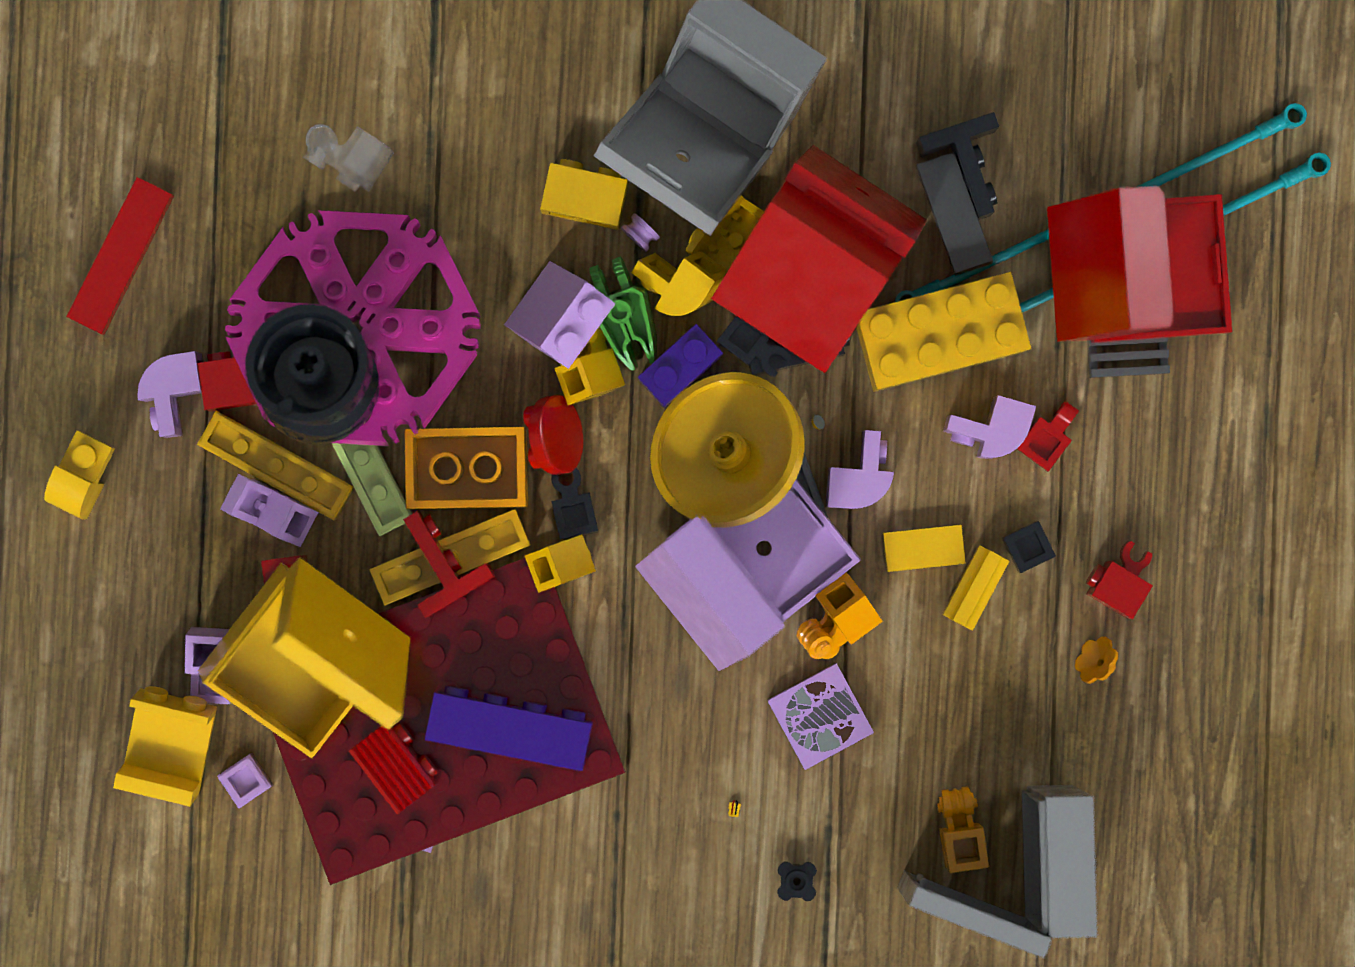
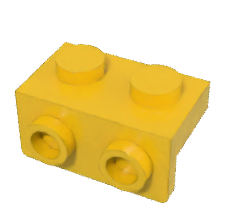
M741 195L711 235H708L700 228H697L692 233L689 244L686 247V252L692 255L702 251L728 271L764 211Z

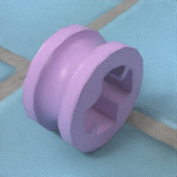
M634 213L631 216V224H624L621 229L640 248L647 252L649 242L651 240L657 241L660 237L643 219Z

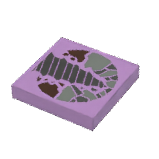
M837 663L767 700L805 770L874 733Z

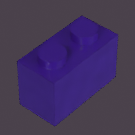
M695 324L638 376V380L665 409L679 394L719 360L723 352Z

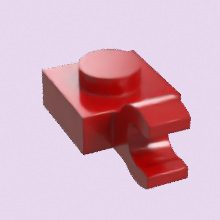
M1063 402L1049 423L1042 417H1038L1029 429L1026 439L1017 450L1049 472L1072 441L1063 432L1076 417L1079 410L1068 402Z

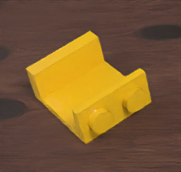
M149 686L145 687V689L140 688L130 700L129 707H134L135 712L125 761L116 772L113 788L190 807L200 792L217 706L209 705L205 699L197 696L180 698L168 695L169 692L160 687Z

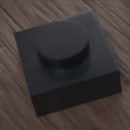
M1039 521L1002 537L1018 573H1023L1056 557Z

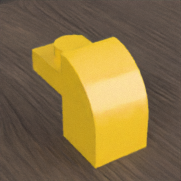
M698 251L685 257L678 269L654 253L638 260L631 273L641 280V284L645 289L661 295L655 306L656 310L671 316H682L712 302L713 294L728 271L702 251Z
M76 430L59 466H55L50 475L44 495L45 501L80 519H88L105 485L99 482L115 448Z

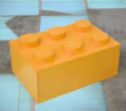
M525 427L418 429V433L415 435L411 429H404L406 509L528 507L527 429Z

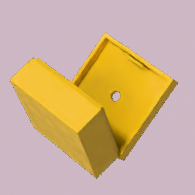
M299 558L290 568L283 563L278 566L197 671L205 685L304 754L313 758L353 705L388 729L402 717L410 637L302 558Z

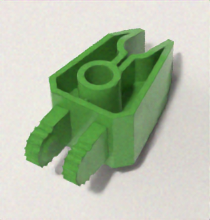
M620 256L612 259V267L621 289L613 292L609 291L604 272L600 269L599 265L590 267L589 270L594 287L615 303L600 324V328L615 354L633 371L636 370L638 364L631 340H637L641 343L649 363L652 364L657 359V334L648 290L639 283H632L625 262Z

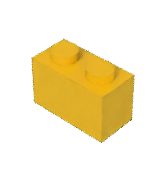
M561 159L560 164L550 163L540 207L542 214L614 230L619 229L628 189L627 179H622L621 174L609 168L599 167L598 173L583 170L584 164L572 160Z

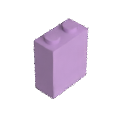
M549 261L504 325L529 344L569 369L615 303L585 280Z

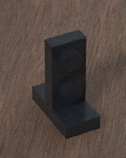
M995 112L921 136L916 142L920 157L951 148V151L956 156L978 220L990 217L995 212L993 205L998 204L992 183L984 182L980 168L985 167L981 149L978 145L972 146L971 141L996 132L999 124Z

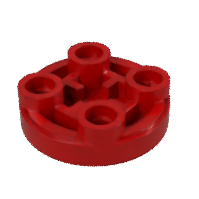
M551 395L540 398L535 405L527 406L524 409L523 420L529 433L531 447L528 450V460L530 465L534 469L542 468L552 475L572 472L581 460L584 444L581 420L574 405H567L565 397L562 395Z

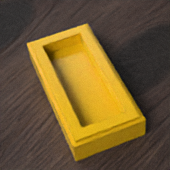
M962 525L882 533L886 572L966 564Z

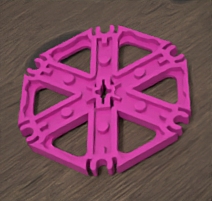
M318 210L323 218L324 226H320L316 216L310 213L308 218L311 222V227L308 231L300 232L294 222L289 223V229L294 238L292 241L287 237L285 229L282 228L229 299L232 305L228 306L227 311L231 316H241L242 321L237 326L226 325L225 331L227 334L237 338H225L247 382L245 358L248 346L255 332L267 319L279 311L296 305L309 304L264 301L258 294L260 286L281 258L285 256L296 257L320 303L316 305L327 306L337 310L348 317L353 323L361 318L359 325L362 331L360 333L376 363L379 374L380 390L370 419L353 434L331 443L389 446L383 435V430H387L389 437L396 444L400 442L396 434V429L399 425L407 424L414 435L418 433V426L413 418L415 415L422 421L424 429L476 358L477 352L475 349L479 348L478 339L466 338L464 334L472 328L481 329L480 320L475 318L481 317L441 235L436 242L437 235L435 230L430 229L425 237L418 238L415 236V233L420 228L419 220L416 218L411 220L409 215ZM342 229L383 231L388 236L387 245L359 284L355 286L334 243L335 235ZM426 263H433L438 266L453 296V303L448 309L440 311L394 308ZM387 350L445 353L448 361L426 394L421 397H413L407 393ZM255 399L263 418L266 420L267 415L265 414L262 406ZM268 418V422L270 423V425L275 427L274 424Z

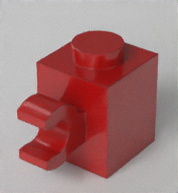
M1127 541L1120 550L1122 567L1113 561H1105L1103 566L1097 564L1086 581V584L1090 586L1086 594L1121 616L1133 620L1153 585L1138 577L1143 568L1151 562L1152 553L1146 551L1141 560L1135 562L1130 558V551L1135 543Z

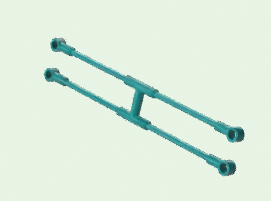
M1297 103L1290 104L1282 110L1281 114L1256 125L1254 130L1136 187H1159L1258 138L1263 140L1286 128H1297L1307 118L1306 109ZM1289 110L1298 112L1299 121L1297 123L1291 122L1288 119ZM1324 153L1311 155L1306 159L1305 163L1280 174L1279 179L1223 205L1224 216L1281 188L1287 189L1310 177L1318 178L1325 175L1331 168L1329 157ZM1313 159H1319L1323 163V170L1321 172H1317L1312 168ZM1049 229L993 255V263L957 276L953 274L941 281L936 279L913 291H902L896 296L894 303L898 302L902 296L914 298L947 289L1049 240ZM1053 288L1019 303L1022 313L1054 298Z

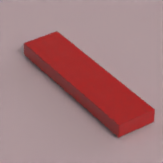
M136 177L66 316L67 318L99 334L105 335L174 195Z

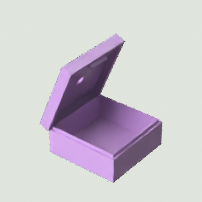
M796 479L786 496L763 516L743 525L725 528L712 527L704 516L701 519L697 516L666 538V542L635 567L716 669L721 671L756 651L785 627L783 622L860 562L861 558ZM760 541H767L771 544L772 551L769 555L762 556L757 552V544Z

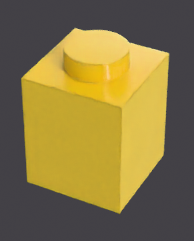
M583 534L525 555L538 593L596 572Z

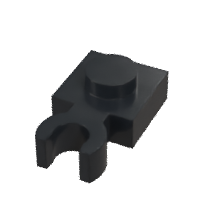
M738 316L732 320L717 340V343L747 366L755 357L759 359L763 371L771 377H775L778 372L769 365V358L777 354L788 361L791 357L785 348L768 345L766 342L770 337Z
M577 467L572 471L574 480L568 486H564L559 482L558 475L551 476L554 489L562 495V499L551 501L560 541L582 534L585 536L599 532L590 492L578 495L582 478Z

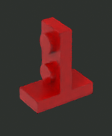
M416 511L403 519L444 587L417 604L425 618L432 616L496 577L489 563H485L460 578L457 571L461 570L462 566L450 548L444 551L437 537L442 535L431 515L423 517L421 512Z

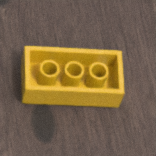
M1011 272L868 309L856 327L873 392L1023 353L1031 349Z

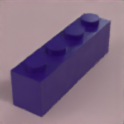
M445 686L444 692H434L425 740L579 771L584 769L593 724L592 721L585 720L586 713L570 709H562L561 715L547 713V705L523 701L522 708L507 705V697L484 693L483 700L468 697L469 690L454 686Z

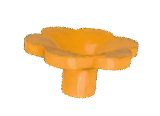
M1102 636L1097 641L1088 640L1082 646V654L1075 660V669L1081 672V680L1085 683L1091 684L1097 679L1103 681L1114 672L1116 668L1115 663L1118 660V652L1112 648V641L1109 638Z

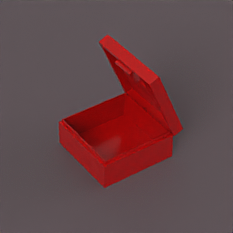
M812 145L795 162L784 179L786 180L769 203L711 299L821 372L826 373L902 257L905 258L915 243L927 219L821 149Z
M1160 187L1117 188L1047 207L1057 342L1091 340V343L1227 334L1232 332L1222 194L1164 198V191L1161 192Z

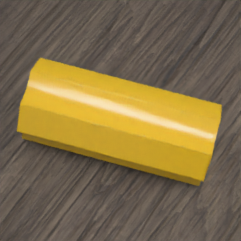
M978 545L942 615L973 631L1009 561L991 550Z

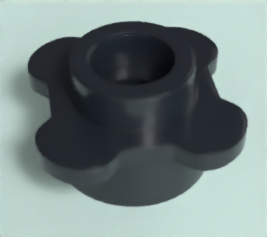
M788 861L782 862L778 867V874L781 876V886L777 889L779 898L784 901H788L791 898H802L804 901L814 899L816 889L813 887V877L817 873L815 865L811 862H805L803 865L791 864ZM795 878H799L801 880L799 885H795L793 883V880Z

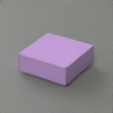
M252 753L217 776L238 808H241L273 786Z

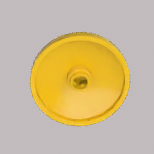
M729 372L704 378L679 394L664 411L657 424L650 453L651 470L655 484L666 502L691 521L697 516L699 519L704 516L712 527L719 528L734 527L751 522L773 509L786 496L794 484L804 456L805 439L802 422L790 400L775 385L761 377L741 372Z

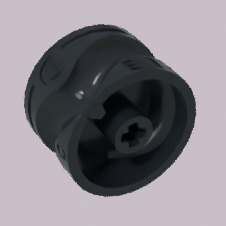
M303 304L285 308L272 315L259 327L247 349L245 374L248 386L269 420L289 438L309 444L335 442L353 434L372 414L380 390L377 366L358 328L348 317L339 311L316 304Z

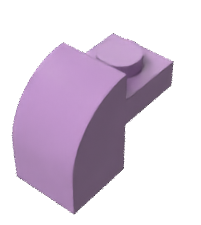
M193 351L162 357L153 362L143 373L138 385V400L144 402L154 401L155 407L150 408V420L153 430H159V437L171 438L182 436L177 397L202 393L197 363L203 362L201 353Z
M997 395L993 397L986 424L949 415L947 416L943 431L952 434L950 441L973 447L975 441L980 442L976 456L978 458L991 459L1001 457L1016 450L1026 439L1036 406Z
M864 430L862 432L860 469L828 468L826 507L843 509L864 508L876 503L888 491L894 472L878 471V465L885 464L887 456V440H880L881 431Z
M241 474L237 475L220 508L229 515L256 525L276 538L301 547L318 514L317 511L296 499Z
M191 627L185 635V674H191L190 696L201 697L207 703H231L205 685L197 671L229 629Z

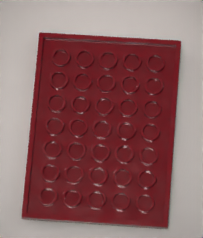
M525 558L494 569L493 572L496 577L428 618L423 616L417 604L438 591L378 614L410 637L402 717L394 725L400 722L405 726L414 739L410 746L419 757L425 754L438 770V773L434 776L438 783L399 814H396L349 752L350 749L382 725L357 706H352L313 758H310L273 732L330 885L626 772L556 586L538 593ZM445 686H454L469 690L468 697L483 700L484 693L507 697V705L522 708L523 701L547 705V713L561 715L562 709L586 713L585 720L592 721L593 724L584 769L579 771L425 740L434 692H444Z

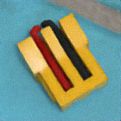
M737 800L729 802L728 816L738 817L741 803H738Z

